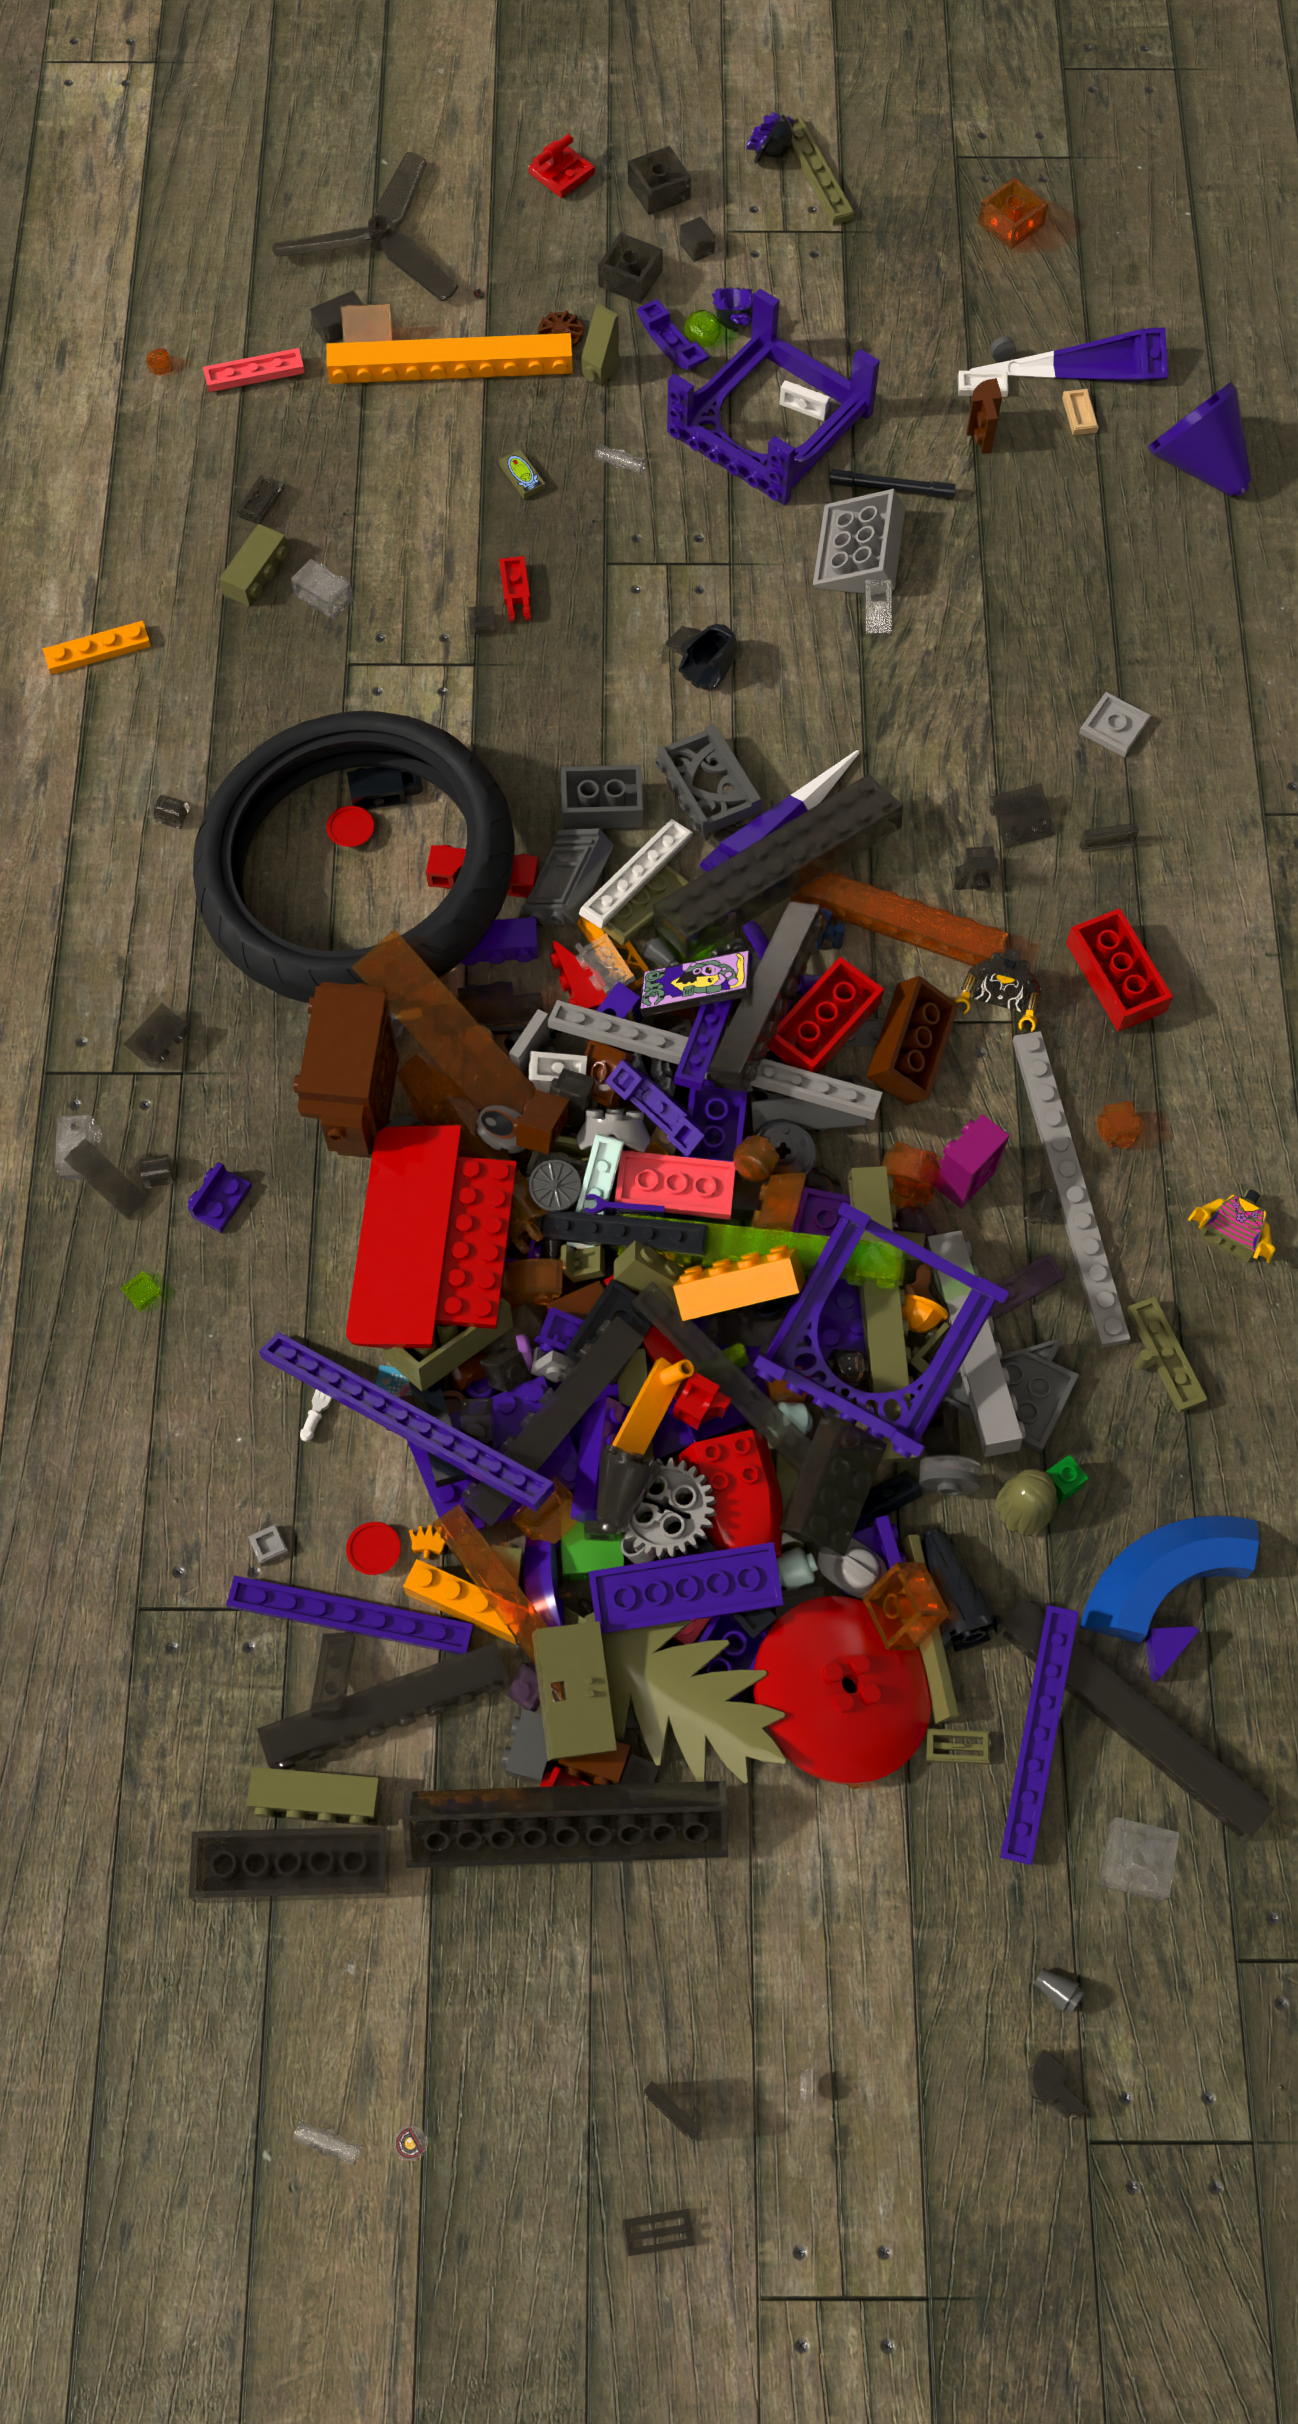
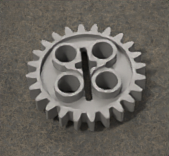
M660 1458L657 1459L655 1468H652L646 1462V1472L642 1473L635 1469L634 1472L637 1478L635 1480L625 1479L630 1486L629 1489H619L620 1494L625 1498V1500L616 1501L617 1506L624 1509L616 1513L617 1519L624 1521L619 1525V1529L622 1532L629 1531L625 1539L629 1543L636 1540L634 1548L637 1551L645 1546V1554L648 1557L656 1550L657 1557L661 1560L664 1557L665 1551H668L671 1558H675L676 1550L678 1549L686 1556V1546L690 1544L697 1549L698 1544L695 1539L700 1537L706 1540L707 1536L703 1529L714 1527L707 1519L717 1515L714 1509L709 1508V1506L716 1504V1499L708 1496L713 1492L711 1485L703 1486L707 1479L704 1474L696 1477L698 1470L695 1466L687 1471V1464L683 1460L678 1467H676L673 1458L669 1459L667 1466L663 1465ZM659 1483L665 1485L662 1493L658 1495L651 1494V1489L654 1485ZM684 1494L693 1495V1500L688 1505L679 1504V1500ZM641 1499H649L655 1504H658L662 1507H667L668 1504H670L675 1512L687 1515L690 1514L691 1518H683L679 1514L674 1513L670 1510H665L664 1513H662V1511L659 1509L657 1505L645 1502L642 1503ZM644 1512L653 1513L651 1521L645 1524L639 1523L640 1516ZM674 1522L682 1524L681 1529L676 1534L667 1533L670 1524Z

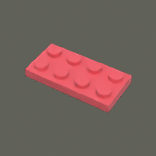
M622 1150L615 1202L665 1206V1213L730 1220L736 1162Z

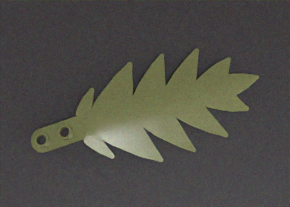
M564 1606L565 1625L595 1622L594 1612L583 1618ZM692 1620L602 1634L613 1726L617 1741H624L632 1697L639 1726L655 1765H662L670 1719L684 1758L700 1786H705L707 1738L727 1768L745 1784L749 1783L747 1757L763 1762L787 1764L788 1760L776 1742L763 1729L784 1719L786 1714L763 1705L728 1701L768 1675L767 1671L732 1670L694 1676L730 1645L728 1640L704 1641L658 1651L690 1624Z

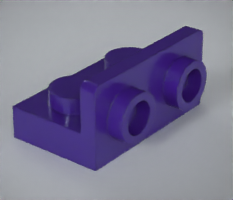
M218 1162L214 1169L210 1168L204 1177L203 1185L199 1191H195L188 1201V1209L192 1218L222 1233L251 1190V1183L227 1171L224 1164Z
M551 1307L539 1336L535 1337L534 1343L541 1345L539 1350L547 1354L552 1350L563 1354L584 1320Z

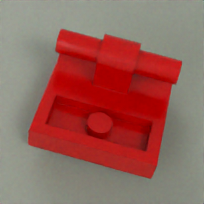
M570 134L565 135L559 141L554 140L544 147L543 152L533 159V163L529 165V174L560 198H563L595 174V166L569 147L573 143V138Z

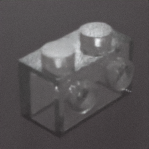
M312 559L291 578L294 595L333 620L353 601L350 582L345 577H339L331 572L326 565L318 564Z
M92 1115L57 1116L55 1169L61 1180L96 1178V1168H100L101 1164L100 1152L97 1151V1142H101L102 1131L101 1126L96 1124Z

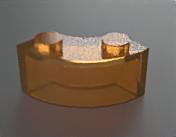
M527 1259L505 1263L501 1297L510 1303L511 1310L529 1303L546 1305L556 1300L562 1294L563 1260Z

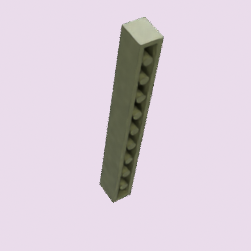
M886 1166L851 1168L848 1174L850 1205L869 1215L875 1222L893 1231L892 1221L896 1220V1208L894 1203H890L889 1192L893 1191L892 1175H887ZM864 1231L855 1247L869 1392L886 1393L902 1389L914 1382L913 1376H908L907 1365L911 1364L910 1347H905L904 1335H908L907 1318H902L901 1306H905V1294L903 1289H899L898 1278L902 1277V1265L900 1260H896L895 1249L898 1248ZM906 1393L903 1396L908 1409L911 1408V1403L909 1402L911 1401V1393ZM870 1399L871 1407L874 1409L875 1415L879 1417L878 1402ZM886 1400L884 1404L885 1415L892 1421L899 1419L901 1407L896 1400ZM884 1436L880 1440L874 1437L876 1464L911 1462L916 1458L912 1454L910 1459L895 1452L890 1438Z

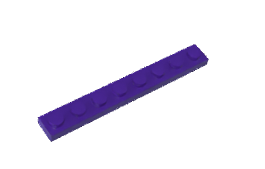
M234 1576L226 1604L228 1608L466 1657L474 1625L471 1623Z
M1047 1605L1000 1858L1032 1865L1078 1611Z

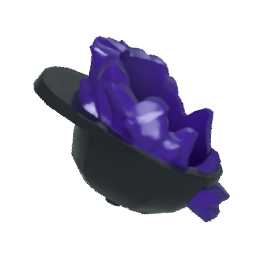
M772 112L771 116H764V123L754 127L746 149L758 152L754 159L755 164L764 155L777 157L787 148H790L794 119H791L790 116H780Z
M732 287L717 288L715 293H712L714 310L716 311L718 322L722 326L738 331V329L746 328L752 322L755 294L752 293V289H740L739 287L734 289Z

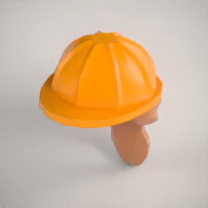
M925 1263L916 1270L915 1282L905 1285V1306H901L902 1318H907L908 1330L917 1333H926L932 1330L939 1322L945 1321L949 1314L929 1293L932 1269L931 1266Z

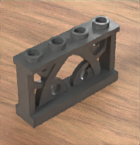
M715 723L705 727L703 732L665 747L663 745L657 747L658 758H655V762L659 772L665 773L671 792L675 791L677 793L681 809L683 811L687 810L693 829L699 830L703 838L708 836V833L748 817L754 819L761 816V798ZM703 748V749L700 750L697 754H696L695 752H693V751H696V750H698V749ZM683 755L692 759L690 762L688 759L680 758L679 762L683 763L681 767L675 766L672 762L673 759ZM716 761L718 765L710 766V762ZM700 768L711 774L724 773L725 776L718 784L717 793L707 792L693 786L694 778ZM725 786H732L733 790L729 791L726 789V794H723ZM715 805L721 806V812L711 817L705 816L702 812L704 808H709L712 814L715 811ZM735 805H738V806H736V807H733V808L727 810V806H735Z

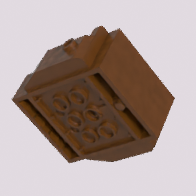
M324 982L320 986H316L314 997H310L308 1002V1014H311L300 1075H295L293 1086L294 1093H298L299 1097L298 1111L303 1117L321 1120V1127L328 1151H336L338 1155L372 1158L374 1140L377 1133L389 1125L399 1064V1054L386 987L369 986L363 983L340 984Z

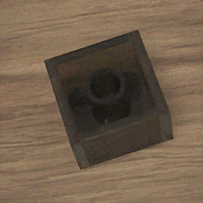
M670 146L628 161V185L648 215L691 199V176Z
M620 232L598 264V287L641 303L663 271V249Z

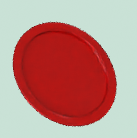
M345 806L337 809L330 815L326 824L329 838L334 843L344 847H354L363 844L371 837L374 830V820L371 814L358 806Z
M367 1522L360 1525L351 1533L346 1545V1554L350 1564L357 1571L367 1575H378L388 1571L395 1565L401 1552L398 1534L392 1527L382 1522Z

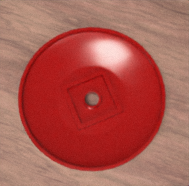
M828 1596L811 1599L793 1607L782 1615L766 1633L756 1656L754 1670H765L768 1675L753 1684L755 1703L786 1714L784 1719L765 1727V1730L776 1742L784 1756L795 1766L816 1778L828 1782L855 1785L881 1779L899 1769L912 1757L926 1734L932 1703L921 1653L914 1641L898 1622L869 1603L848 1597ZM843 1678H849L853 1681L855 1685L854 1693H848L844 1690L842 1686Z

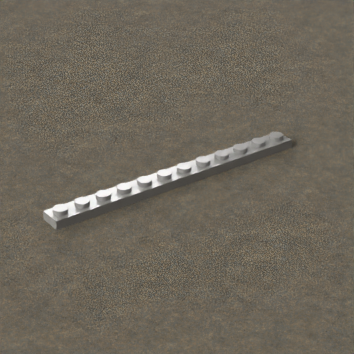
M559 1000L556 1001L548 1019V1028L678 1065L689 1038ZM717 1046L708 1073L871 1120L875 1119L883 1093L721 1046Z
M1041 1031L1016 1035L1013 1037L1012 1042L1099 1346L1104 1348L1128 1343L1130 1341L1129 1332Z

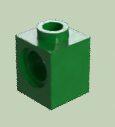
M1068 1455L1046 1471L1054 1482L1058 1505L1083 1489L1089 1479L1071 1455Z

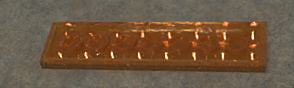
M395 929L352 966V969L367 985L386 987L389 1010L480 1112L485 1107L500 1105L511 1108L523 1115L527 1100H532L537 1089Z

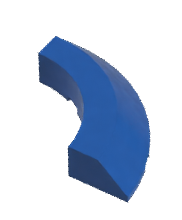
M1230 1516L1195 1517L1162 1526L1142 1536L1120 1553L1101 1575L1084 1608L1079 1628L1140 1643L1147 1636L1150 1622L1161 1601L1177 1588L1202 1577L1225 1576L1246 1579L1255 1570L1259 1546L1257 1521Z

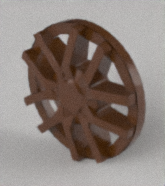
M568 310L557 313L551 311L548 316L542 317L538 327V335L571 333V338L575 339L571 341V347L576 346L581 341L583 325L577 318V314H569Z

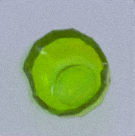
M697 310L691 313L685 321L683 328L685 338H689L691 343L697 342L699 346L703 347L713 345L721 333V324L718 318L708 310Z

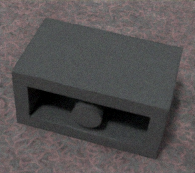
M523 1709L521 1717L515 1716L510 1733L515 1736L511 1748H505L501 1765L506 1766V1776L540 1785L550 1762L547 1760L542 1714Z

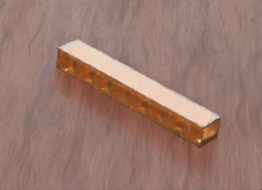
M802 863L791 888L789 903L804 908L806 903L831 911L832 918L985 970L989 964L990 973L989 962L992 959L993 974L1008 933L1002 932L999 928L976 923L973 919L950 914L947 910L927 906L918 900H909L895 892L883 891L869 883H860L849 879L843 874H834L823 870L817 865Z

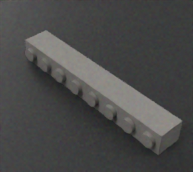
M962 1230L927 1237V1250L979 1278L977 1266H972L970 1257H972L969 1240H964ZM931 1267L941 1306L949 1313L946 1322L951 1328L971 1288ZM988 1316L960 1367V1373L984 1457L1020 1451L1022 1439L1026 1438L1023 1422L1017 1421L1015 1414L1018 1411L1016 1397L1014 1394L1010 1395L1007 1385H1010L1007 1368H1002L1000 1359H1002L1001 1347L999 1342H994L992 1333H994V1323L991 1316Z

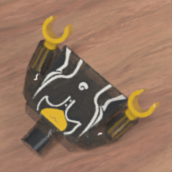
M1007 949L1004 954L994 952L989 960H982L970 968L961 988L963 990L962 995H958L954 999L956 1003L962 1001L967 1004L964 1008V1014L970 1009L969 997L970 994H973L972 999L1021 1013L1026 1009V1014L1019 1022V1028L1022 1030L1024 1020H1029L1032 1022L1031 1032L1035 1029L1037 1018L1034 1016V1011L1038 1010L1041 987L1035 974L1030 972L1031 964L1026 960L1020 959L1021 954L1018 950Z

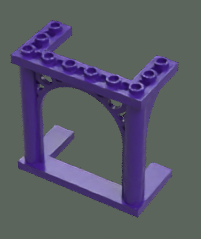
M759 289L754 294L751 340L708 383L694 391V385L675 373L668 379L667 432L673 438L689 445L694 451H698L708 457L713 463L724 467L732 475L743 479L751 487L759 489L772 500L778 501L785 506L791 500L792 488L861 416L868 419L873 414L880 360L859 349L853 357L851 381L777 337L780 300ZM765 358L842 404L805 443L794 448L774 436L768 443V454L756 453L739 446L728 437L720 422L721 406L727 396ZM709 412L713 413L714 416H708ZM713 424L715 428L708 431L700 425Z
M843 1202L837 1212L841 1218L768 1351L766 1354H760L753 1366L759 1369L756 1374L765 1380L773 1383L776 1379L779 1381L784 1379L788 1382L786 1388L801 1396L804 1391L814 1396L813 1403L826 1410H829L830 1406L841 1411L840 1418L853 1425L857 1421L868 1426L866 1432L880 1440L884 1436L890 1438L891 1443H893V1450L908 1459H910L912 1454L919 1457L924 1448L923 1441H921L924 1432L995 1303H1004L1009 1292L982 1277H976L875 1222L869 1215ZM864 1231L971 1288L967 1299L927 1370L910 1385L886 1393L865 1392L844 1383L826 1364L818 1343L817 1331L821 1310ZM811 1322V1329H807L809 1323ZM805 1335L810 1337L812 1340L810 1347L802 1346L797 1348L799 1342L804 1343ZM803 1353H811L816 1357V1364L808 1370H800L795 1366V1359ZM818 1370L826 1374V1380L823 1382H819L820 1378L818 1377L811 1379L806 1377ZM923 1384L921 1390L919 1391L917 1387ZM837 1386L835 1392L829 1390L828 1388ZM843 1388H848L850 1394L846 1397L841 1395ZM906 1393H911L915 1395V1397L911 1401H909L910 1403H913L910 1409H908L907 1403L903 1399V1396ZM855 1396H856L858 1405H856V1404H854L853 1402H851V1400H853V1398H854ZM872 1399L878 1402L879 1417L875 1415V1411L871 1406H869V1409L866 1407L868 1400ZM888 1399L896 1400L901 1407V1415L896 1421L890 1420L885 1415L884 1404Z

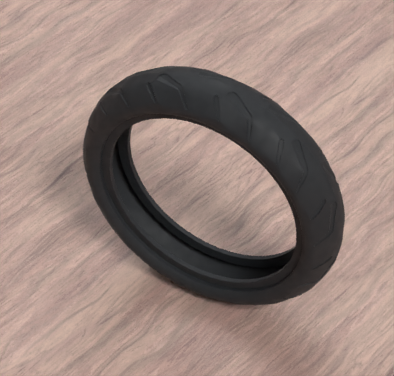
M350 711L330 714L302 722L271 737L238 763L221 783L207 806L195 840L193 879L197 905L210 936L225 956L249 978L284 997L308 1003L309 998L314 997L316 986H320L324 982L340 984L363 983L369 986L386 987L388 1000L417 991L445 975L480 943L501 911L508 893L513 870L515 837L510 810L497 781L479 757L450 733L410 716L380 711ZM385 767L419 776L434 784L449 796L462 812L467 825V845L462 868L454 885L440 905L427 918L404 934L372 947L348 951H323L299 946L278 937L261 925L248 911L243 891V870L249 845L257 829L271 810L286 796L307 782L320 776L349 768Z

